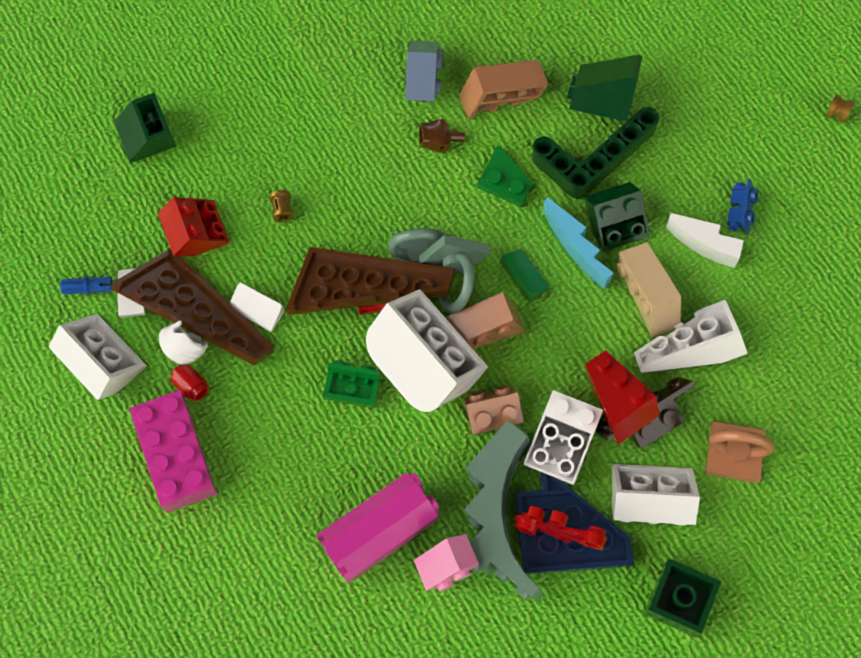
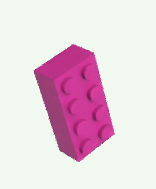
M180 390L129 408L160 506L166 513L218 494L186 398Z

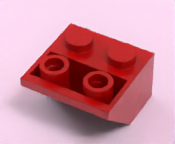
M173 197L158 212L173 256L194 257L229 243L214 200Z

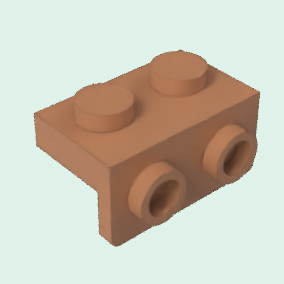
M509 385L498 386L494 388V391L484 393V391L472 392L469 394V397L463 399L472 434L499 429L507 420L513 425L524 423L518 392Z

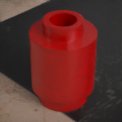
M190 364L178 365L172 371L171 384L180 390L188 400L192 399L194 402H198L208 393L209 386L207 381Z

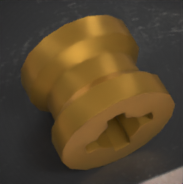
M836 94L825 116L829 118L835 117L844 124L855 101L851 99L844 100L841 95Z

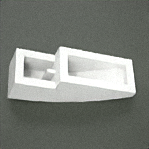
M670 213L666 229L679 241L703 257L735 268L740 259L744 240L720 235V225Z

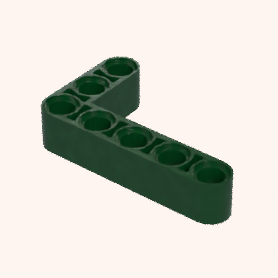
M652 107L640 109L580 164L551 138L546 136L539 137L533 144L532 161L569 196L574 199H582L653 136L659 121V113ZM642 121H648L651 124H645ZM625 136H632L634 139H628ZM539 150H546L548 153L542 154ZM608 151H615L617 154L613 155ZM556 166H564L566 169L560 170ZM592 166H597V167H599L601 170H594V169H592L591 167H592ZM578 181L583 183L584 185L577 186L574 184V182Z

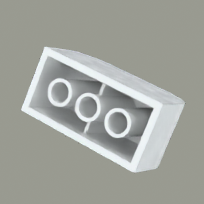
M420 289L387 303L367 332L366 345L372 360L398 389L400 394L414 408L420 411H433L466 393L488 368L484 361Z

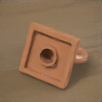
M712 421L710 424L705 475L758 484L761 480L763 457L771 455L775 451V444L770 438L765 436V430Z

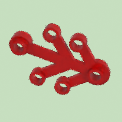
M530 506L528 513L523 512L522 516H515L514 521L516 524L514 528L528 535H535L538 530L563 542L571 543L573 540L586 547L603 550L607 541L606 531L599 527L590 526L589 530L586 531L565 527L569 516L560 511L553 510L549 521L546 523L543 522L546 511L535 506Z

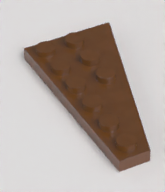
M310 247L287 304L286 312L288 315L384 304L419 289L427 298L449 296L456 274L454 268Z
M171 249L124 275L111 285L113 291L173 323L181 320V327L254 366L274 351L275 347L187 262L180 256H173Z

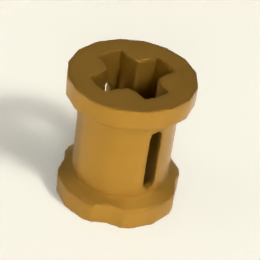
M287 190L275 191L269 195V200L273 203V220L275 222H288L294 219L295 213L290 205L291 193Z

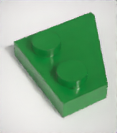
M497 146L477 184V188L522 207L533 183L506 152Z

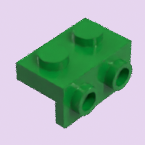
M345 361L328 362V375L323 392L324 400L375 408L381 381L380 371L369 365H362L360 368L350 366V363Z

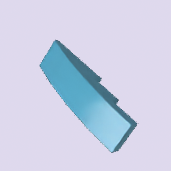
M547 197L544 201L543 213L554 234L582 270L605 289L611 282L613 272L597 260L600 250L584 238L587 227Z

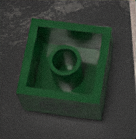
M668 558L663 564L644 615L696 638L703 632L722 581Z

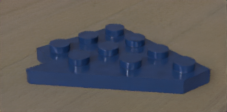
M540 472L542 490L515 493L517 515L522 516L523 512L528 513L530 506H535L546 511L543 522L546 523L549 521L552 511L556 510L569 516L565 527L586 531L589 530L590 526H595L605 530V536L607 537L604 549L598 550L586 547L573 540L571 543L563 542L538 530L535 535H528L519 531L522 567L526 575L631 567L634 565L630 537L561 480Z

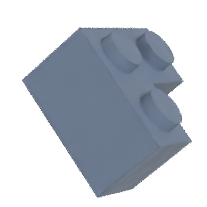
M410 41L407 50L405 100L435 101L436 94H440L441 79H437V70L442 68L443 50L439 49V42Z

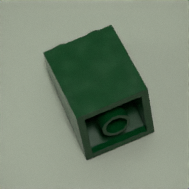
M642 55L580 65L578 74L573 73L567 94V99L571 100L569 109L627 122Z

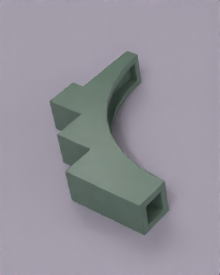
M507 420L466 467V471L471 476L468 480L481 490L464 509L470 517L467 522L480 531L470 543L479 563L473 570L477 574L482 570L487 575L493 571L505 583L511 580L516 585L514 591L527 601L531 597L537 603L542 597L543 592L526 575L518 563L509 540L506 522L507 497L511 480L520 460L531 446V442L526 434Z

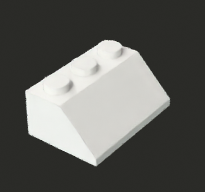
M98 314L59 325L49 345L53 353L97 400L118 393L147 366Z
M612 464L613 520L648 522L650 524L673 523L680 526L686 524L696 525L700 496L693 468Z

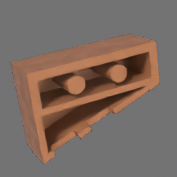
M523 60L517 63H500L491 66L480 65L473 68L459 97L469 120L475 118V113L488 109L492 113L497 111V106L510 103L511 106L538 99L548 86V82L539 60Z
M503 292L445 317L472 349L526 332L516 304Z

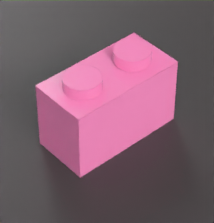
M466 534L447 538L414 560L426 591L435 588L439 592L447 590L454 586V580L460 581L471 575L470 570L479 565Z

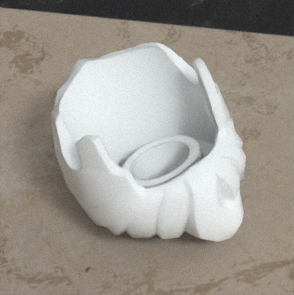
M181 320L164 327L159 333V344L169 359L178 364H189L195 362L204 354L208 342H201L202 338L192 332L186 333L179 327L182 324Z

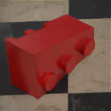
M606 350L585 364L589 384L600 408L603 410L617 445L660 415L656 395Z

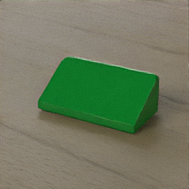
M522 249L501 257V265L529 302L550 289Z

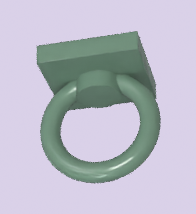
M428 228L411 229L392 234V238L388 243V250L394 256V260L419 263V255L446 234L441 229Z
M444 235L419 255V263L454 268L455 272L464 274L460 295L454 303L450 302L448 296L438 297L439 303L445 312L450 314L457 313L467 304L474 284L473 266L490 254L489 244Z

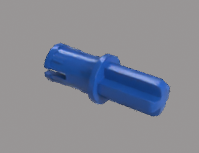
M85 275L84 278L61 280L60 289L62 294L85 293L86 296H89L90 293L113 292L111 285H102L103 283H113L112 276L89 278L88 275Z

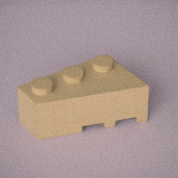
M648 242L619 252V263L617 264L619 275L625 279L651 338L675 330L674 326L680 323L681 295Z

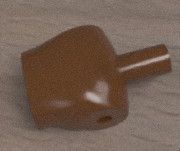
M437 119L429 123H420L418 136L419 145L422 148L435 152H446L450 148L451 141H465V133L451 132L447 122L443 119Z

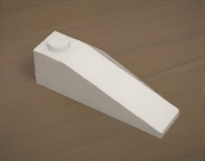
M726 300L698 310L694 313L695 318L685 324L682 322L674 326L675 331L665 337L658 336L635 351L634 354L641 373L723 363L748 354Z

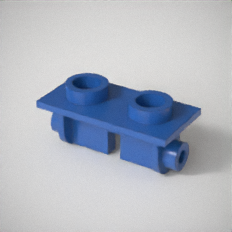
M748 179L747 186L744 183L738 182L732 188L730 204L731 206H739V208H729L727 220L729 230L738 231L739 228H743L746 235H749L750 226L754 225L753 203L758 201V190L754 188L751 179Z

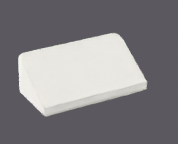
M242 283L238 284L230 301V305L245 319L269 332L273 331L285 312L280 303Z

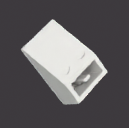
M553 390L523 465L574 485L603 410Z

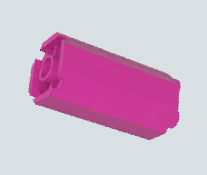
M406 472L316 535L319 543L324 546L325 552L348 584L438 521L439 506L431 495L426 497L422 489L423 484L415 473L409 475Z

